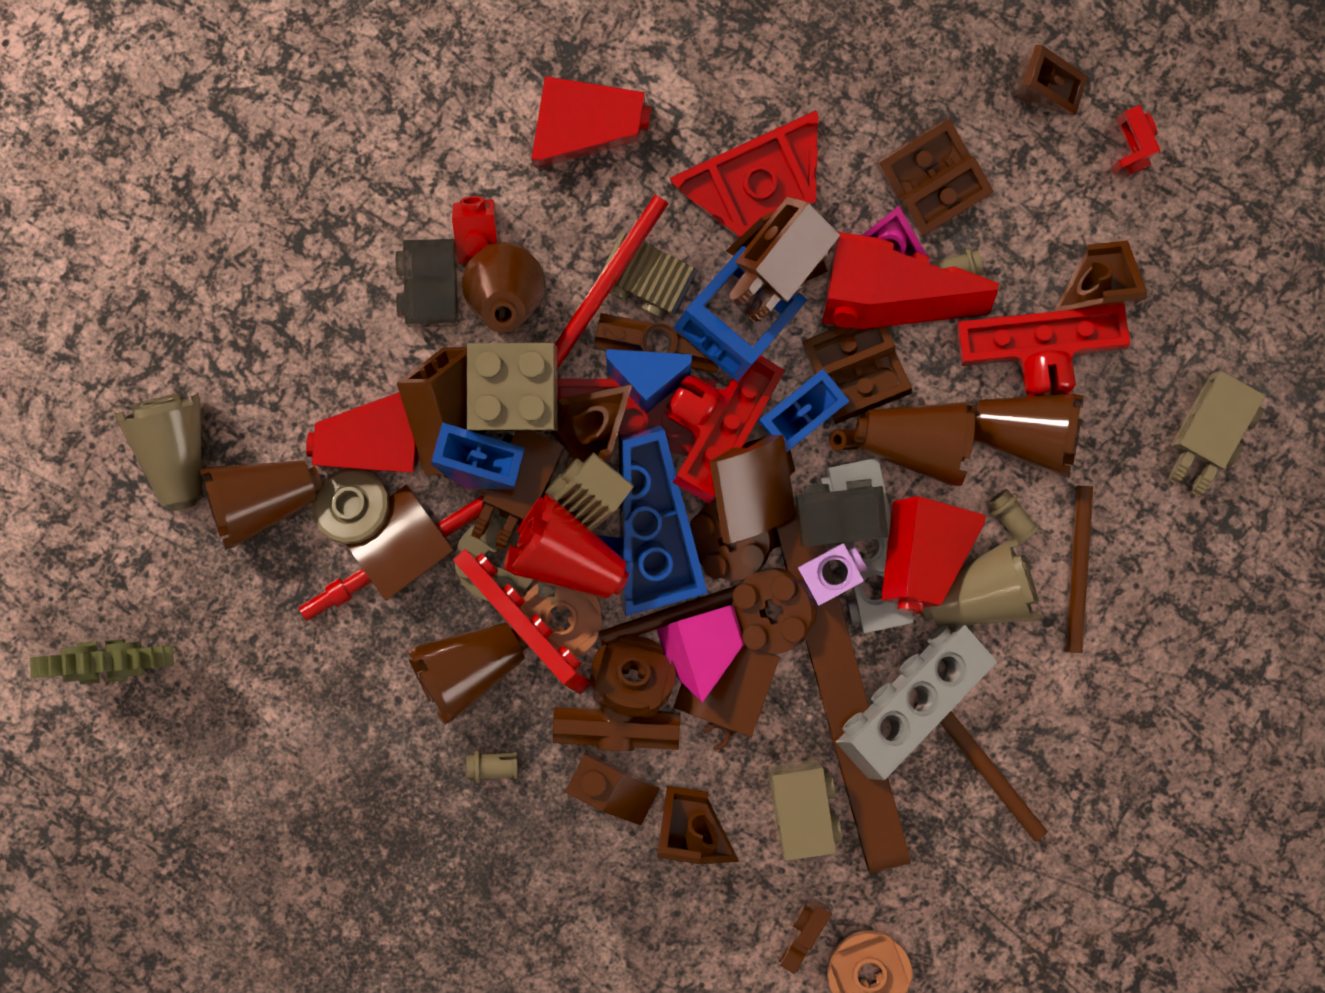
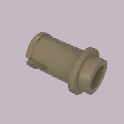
M969 248L965 249V254L934 262L930 261L929 263L942 269L955 266L979 276L984 275L979 251L970 252Z
M1005 489L987 503L991 508L989 514L992 517L997 516L1014 538L1018 537L1020 543L1036 533L1039 526L1032 521L1017 502L1018 495L1016 493L1011 494L1008 489Z
M475 750V755H466L467 780H475L476 784H480L481 779H518L517 752L480 754L479 750Z

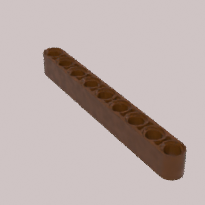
M813 503L795 507L796 516L775 527L786 570L790 571L789 574L794 575L799 581L803 580L804 582L805 580L798 567L827 552ZM828 561L822 569L823 577L829 583L835 584L830 561ZM838 595L819 606L816 602L817 618L805 642L869 874L907 865L911 862L889 778L886 780L868 779L836 743L845 733L842 730L844 724L859 712L863 714L869 708Z

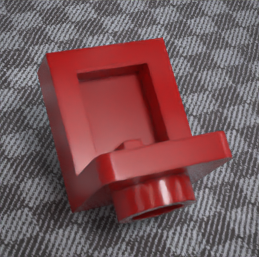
M1141 105L1124 111L1116 119L1131 155L1118 160L1111 166L1114 174L1125 169L1128 176L1150 167L1152 165L1150 158L1161 151L1155 139V136L1158 134L1156 124L1149 113L1144 114Z
M481 196L466 197L461 199L460 202L453 204L452 224L458 265L467 264L485 246L498 243L495 204L493 199L485 200Z

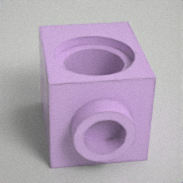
M843 542L799 566L798 569L819 606L864 582L861 572L866 570L867 567L856 547L847 550ZM833 559L842 561L848 569L847 577L838 584L826 581L822 573L825 563Z

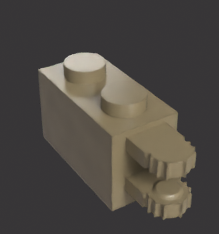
M1223 371L1210 374L1170 445L1180 451L1181 454L1169 475V480L1178 484L1186 476L1193 460H1196L1204 466L1195 479L1191 490L1198 497L1202 496L1217 471L1225 469L1226 465L1231 467L1239 458L1244 446L1239 442L1246 430H1252L1261 419L1264 408L1260 407L1266 395Z

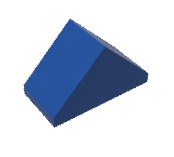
M607 349L606 351L607 372L620 386L632 384L629 396L645 414L677 389L686 376L691 375V354Z
M822 369L759 419L758 422L769 435H784L786 452H788L846 405L849 400L826 371Z
M442 423L431 465L464 489H513L525 448Z

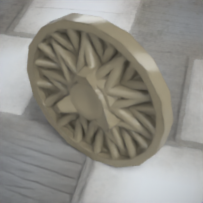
M341 469L329 475L321 483L322 490L316 491L317 500L312 502L313 518L318 529L332 541L345 545L361 543L373 537L385 524L389 513V494L383 482L370 471Z

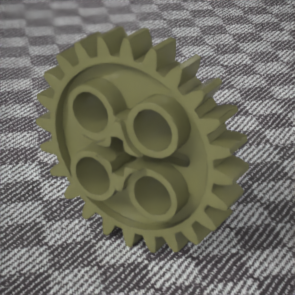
M125 639L105 641L106 651H98L97 642L77 643V647L61 648V655L31 657V678L62 676L63 682L79 681L81 685L100 683L99 672H107L108 682L127 681L129 676L143 675V669L174 666L173 646L141 648V642L125 643Z

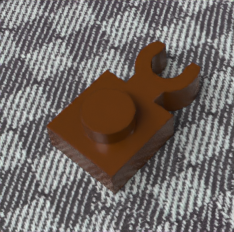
M814 898L810 907L804 904L800 908L792 922V927L796 928L793 933L794 937L779 958L781 967L793 974L796 973L807 951L811 950L832 915L829 906Z

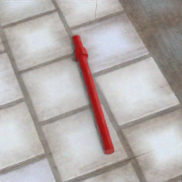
M656 194L556 341L557 370L669 205L668 202Z
M482 495L436 523L442 534L447 537L477 519L483 509L482 501L484 496ZM360 569L344 580L339 577L325 586L326 591L299 606V611L304 619L308 621L333 605L340 607L352 599L351 594L372 581L363 569Z

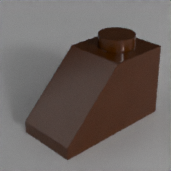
M586 750L565 793L602 812L641 826L660 787Z

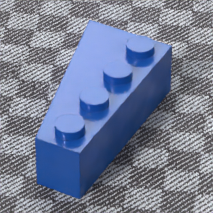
M660 425L620 435L619 474L634 485L620 505V556L626 561L625 571L629 572L627 583L621 591V608L625 616L707 594L681 490L678 485L672 483L676 477V471L665 430Z

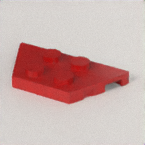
M815 110L670 177V182L674 188L737 238H740L762 216L777 210L787 196L808 202L813 206L816 204L818 113Z

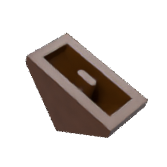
M1035 45L1025 58L1014 98L1068 115H1076L1088 76L1043 45Z

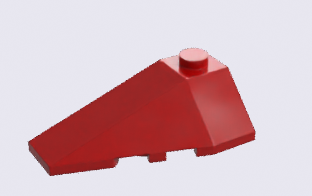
M838 232L840 237L836 240L826 283L822 323L836 325L841 328L869 329L990 314L998 292L999 283L955 266L946 269L929 264V256L918 252L912 257L893 250L894 243L881 238Z

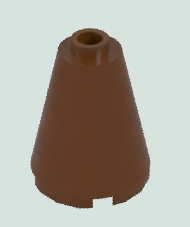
M507 242L489 244L475 254L465 266L462 277V291L465 301L470 309L493 331L507 333L517 329L538 309L545 294L546 281L543 268L539 261L521 245Z
M1075 393L980 399L977 407H972L969 411L975 412L973 441L1058 476L1070 478L1071 466L1069 465H1073L1082 420L1079 419L1080 409L1084 406V395Z
M958 402L868 410L865 418L858 417L854 440L857 443H861V451L950 486L959 487L962 486L967 471L959 470L961 462L965 458L971 459L975 412L969 411L973 404Z
M304 460L215 466L200 470L202 482L211 479L205 482L206 496L219 536H229L222 539L225 550L236 547L316 501L315 492L322 490L316 467H307Z
M504 622L415 645L407 649L406 654L411 658L409 662L428 701L436 703L439 710L435 711L442 724L445 725L458 717L525 660L523 651L528 649V645L513 628H510Z

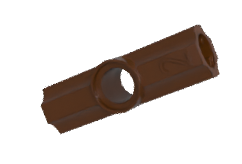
M600 313L593 349L601 351L612 349L651 352L647 346V337L652 333L661 332L670 341V348L665 353L691 354L692 369L717 373L718 366L670 325Z
M599 706V709L554 707L553 743L561 745H596L598 749L610 751H633L635 748L679 750L680 713L658 711L653 717L643 718L641 716L621 715L603 706Z

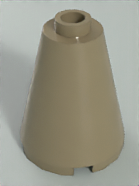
M195 391L189 392L191 400L181 401L180 394L177 393L132 404L133 413L124 415L123 407L114 411L116 420L160 505H169L171 511L182 510L196 505L194 498L202 495V478L200 475V470L202 469L201 409L199 393Z
M1018 537L1002 543L963 565L942 605L923 608L926 619H934L937 626L1026 622L1042 619L1041 610L1032 611L1031 603L1038 601V596L1026 556H1016L1014 547L1021 546Z

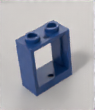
M745 246L741 247L686 308L673 329L736 382L745 375L808 300L799 292L792 296L788 302L780 299L774 309L781 315L753 347L716 317L705 306L733 275L738 279L743 276L745 272L735 261L746 249Z

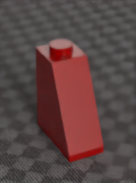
M545 76L531 157L533 165L545 167L638 142L640 130L648 131L652 106L644 105L645 92Z
M399 392L316 422L314 432H308L306 455L307 457H312V465L418 474L419 454Z
M920 496L893 501L881 600L898 604V611L911 614H921L925 607L942 605L985 524L986 515Z

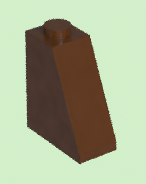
M443 347L397 382L425 474L443 475L445 478H448L431 465L441 424L446 423L467 430V347ZM472 431L481 434V431Z

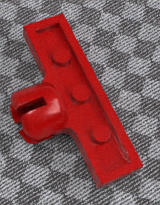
M1125 304L959 321L956 326L962 366L1007 361L1018 362L1022 367L1025 392L1028 396L1045 395L1044 393L1050 392V390L1051 395L1070 394L1076 385L1073 356L1083 353L1128 349L1131 344Z
M760 356L738 382L732 378L725 389H716L694 375H688L682 380V385L678 387L666 408V415L670 420L691 431L695 436V444L672 483L708 504L711 503L715 496L710 461L731 448L743 447L783 376L785 369Z

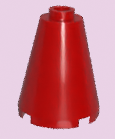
M545 494L544 498H538L526 514L517 530V533L520 534L517 542L518 548L510 545L504 562V570L513 575L604 599L609 598L612 593L618 595L625 587L629 578V572L625 571L626 561L555 498Z

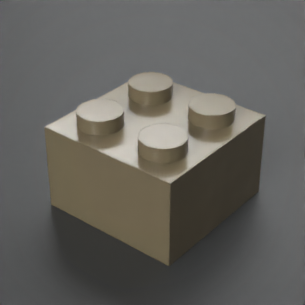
M467 343V430L558 431L557 345L554 343Z
M817 759L768 766L779 844L784 860L791 861L836 854L835 842L842 841V834L838 815H836L835 810L829 809L828 799L836 798L832 773H829V769H823Z

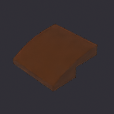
M948 118L943 119L875 161L906 214L922 236L994 192L975 156L969 155L951 119Z
M836 327L802 341L814 375L824 369L849 400L846 405L832 415L835 424L912 394L911 384L896 354V346L887 327L869 329Z
M768 435L748 448H731L710 461L723 543L731 544L756 536L796 516L784 435Z
M407 484L389 497V513L385 524L373 537L361 543L346 544L385 601L391 599L455 551Z
M744 645L703 703L681 683L673 708L752 737L780 657L764 653L760 650H752Z

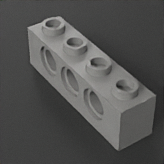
M879 458L827 468V477L820 480L825 503L833 502L836 518L829 519L834 544L844 542L847 550L854 547L858 536L868 534L873 537L876 543V550L869 558H862L867 569L862 571L861 575L864 581L871 575H878L884 580L891 514ZM852 493L861 494L867 501L866 512L858 518L851 516L845 508L846 499ZM838 560L840 576L843 582L847 577L848 569L842 561ZM864 582L851 588L853 600L847 601L849 618L852 626L859 625L860 632L869 633L914 623L911 613L898 611V604L881 600L882 595L877 599H869L863 592Z
M944 625L934 631L927 640L930 645L920 655L915 654L902 664L899 669L902 674L892 684L887 683L873 694L871 697L873 704L863 714L861 712L855 714L844 724L842 730L845 733L836 743L868 779L886 780L997 663L996 659L966 625ZM940 660H943L947 668V673L943 680L937 672ZM913 688L919 696V703L915 709L912 708L909 702V695ZM884 718H887L891 725V732L886 739L882 736L880 730Z

